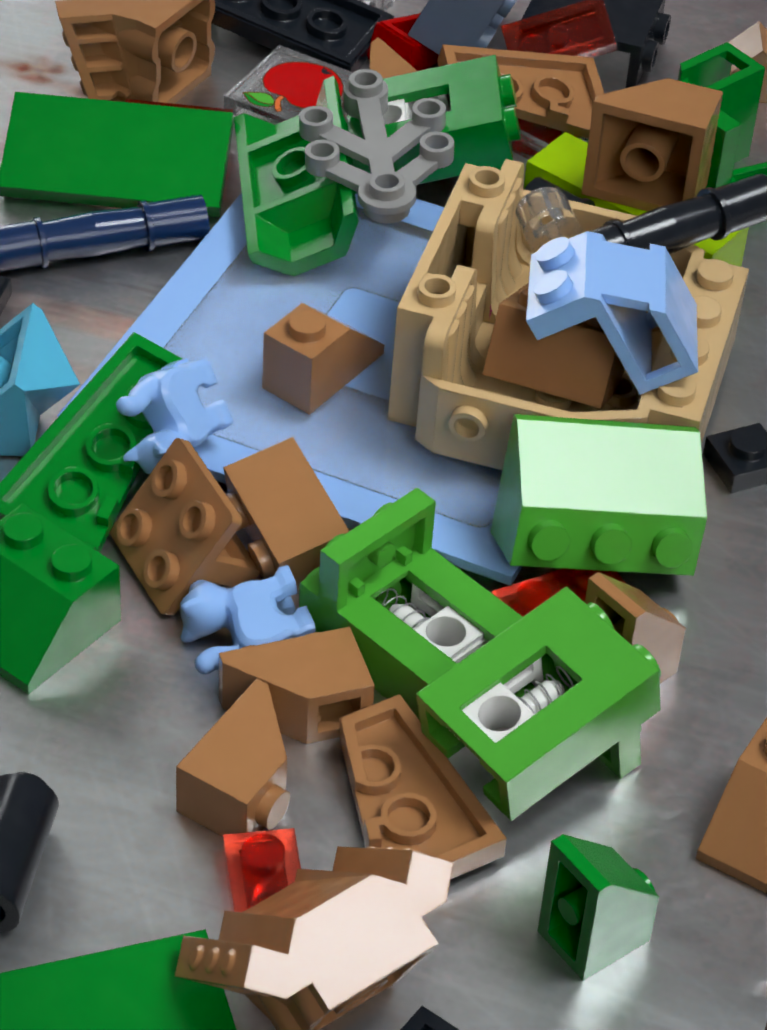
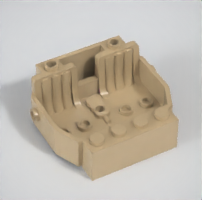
M505 159L501 170L490 166L480 167L465 163L397 307L388 420L416 427L415 440L432 453L498 470H503L513 414L696 427L700 431L702 445L735 341L749 269L731 265L719 259L704 258L705 250L696 245L670 254L697 304L698 372L661 387L659 386V388L640 395L625 370L613 397L600 409L482 375L499 303L529 283L531 254L536 253L545 243L555 238H569L601 227L607 221L616 219L624 222L636 217V215L523 190L524 163ZM659 327L652 329V371L677 362Z

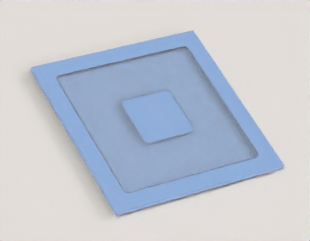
M241 193L57 415L58 417L129 336L135 332L182 359L187 358L189 361L205 358L210 362L218 383L209 388L199 386L197 391L203 406L210 405L216 400L225 401L232 416L233 424L208 436L203 443L194 449L216 481L226 484L223 467L294 437L347 528L354 529L371 518L383 505L390 502L394 503L415 488H419L436 501L432 549L456 567L510 586L523 567L510 566L490 532L502 470L432 453L415 440L416 427L388 420L397 307L444 207L416 198L415 204L410 208V213L405 219L396 223L386 224L369 219L364 213V208L359 204L358 193L355 194L359 222L347 255L293 277L252 263L247 251ZM301 303L332 316L384 344V354L310 415L262 388L264 332Z

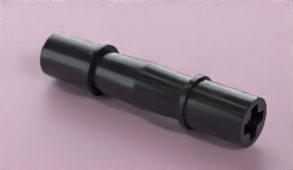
M756 174L717 188L708 187L700 190L695 198L655 208L624 222L613 219L589 232L603 234L607 242L650 250V244L665 246L669 254L708 238L715 241L722 240L730 233L767 221V176Z

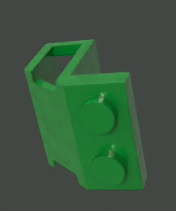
M728 42L680 63L678 81L723 91L706 188H717L731 183L734 163L749 156L765 73L764 66ZM732 64L740 69V71L730 75Z

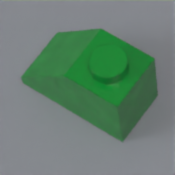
M562 834L551 841L537 931L581 980L584 981L651 940L660 896L655 892L649 878L641 870L632 868L612 847Z

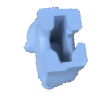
M187 358L171 362L160 370L141 377L138 383L130 390L128 396H122L117 400L116 408L120 414L133 417L142 412L154 432L147 435L140 443L130 449L123 456L124 461L137 462L145 473L150 474L176 438L187 440L193 448H196L208 436L233 424L232 416L225 401L216 400L210 405L203 406L197 392L199 386L209 388L218 383L212 366L207 359L189 361Z
M288 565L279 567L272 577L263 580L245 581L232 588L221 587L206 580H197L190 585L189 593L180 602V613L183 622L181 641L184 643L194 642L226 627L231 633L233 643L232 646H214L201 652L195 659V668L199 673L209 674L219 670V653L305 636L315 632V623L307 605L297 608V610L295 609L291 595L297 594V585Z

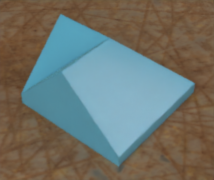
M34 303L0 329V455L24 456L35 443L40 415L80 385L43 310Z

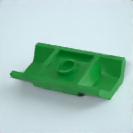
M331 76L323 80L316 106H323L331 110L333 113V125L349 132L348 124L343 117L339 86L335 77ZM245 113L235 116L234 124L247 251L252 263L294 277L346 256L359 222L355 194L358 192L327 177H318L307 172L305 168V147L310 142L304 140L299 134V115L278 124H272ZM340 152V161L354 166L353 158Z

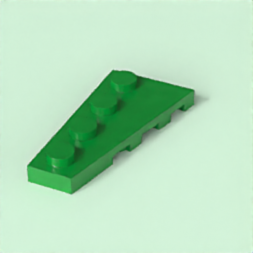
M133 332L0 482V520L24 503L100 553L141 468L137 462L124 461L123 456L147 435L154 433L142 412L133 417L122 415L117 411L116 402L120 397L128 396L130 390L138 383L141 377L160 370L165 365L182 358Z

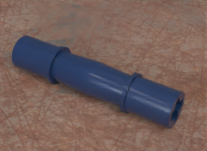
M201 194L148 203L146 200L138 201L137 207L91 211L44 222L41 221L40 217H33L32 221L1 225L0 272L37 266L43 269L48 268L49 262L99 257L140 247H145L146 251L149 252L154 251L155 247L203 240L210 231L205 200Z

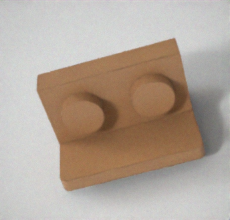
M176 438L113 525L110 535L158 611L164 615L174 616L180 609V602L189 593L190 585L197 580H206L217 585L234 587L245 581L256 580L260 574L249 552L235 533L242 524V517L191 443L187 440Z

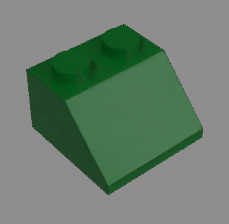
M22 503L0 520V675L29 695L121 621L120 566Z

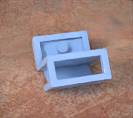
M586 231L569 239L566 237L555 238L545 243L536 253L531 254L526 322L537 340L596 317L640 395L698 372L697 304L665 246L650 244V250L607 242L603 234ZM659 327L677 362L652 371V329Z

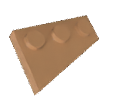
M442 44L437 60L439 67L496 54L501 76L511 74L517 100V107H515L517 118L589 139L593 102L597 95L604 94L593 57Z
M400 694L340 717L339 738L366 848L369 846L381 849L392 847L399 850L410 848L430 856L454 862L451 879L505 856L507 838L448 758L422 733L420 720Z

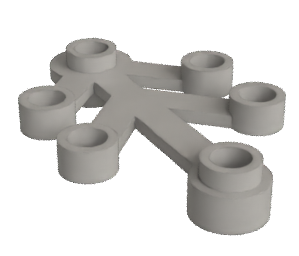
M370 69L357 70L349 76V80L344 84L343 106L349 116L360 120L363 138L333 125V113L328 108L323 106L304 108L299 113V134L304 140L310 142L305 147V168L311 175L327 177L358 192L359 204L364 208V213L369 219L378 223H396L405 219L410 213V208L415 204V186L437 169L451 165L454 160V139L449 134L441 132L446 126V106L442 101L434 98L417 100L412 105V120L390 137H387L383 115L388 109V85L377 71ZM420 142L419 156L395 172L393 163ZM340 152L368 165L370 173L340 161Z

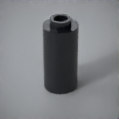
M27 772L0 776V933L9 932L19 924L59 807L57 795L45 781Z

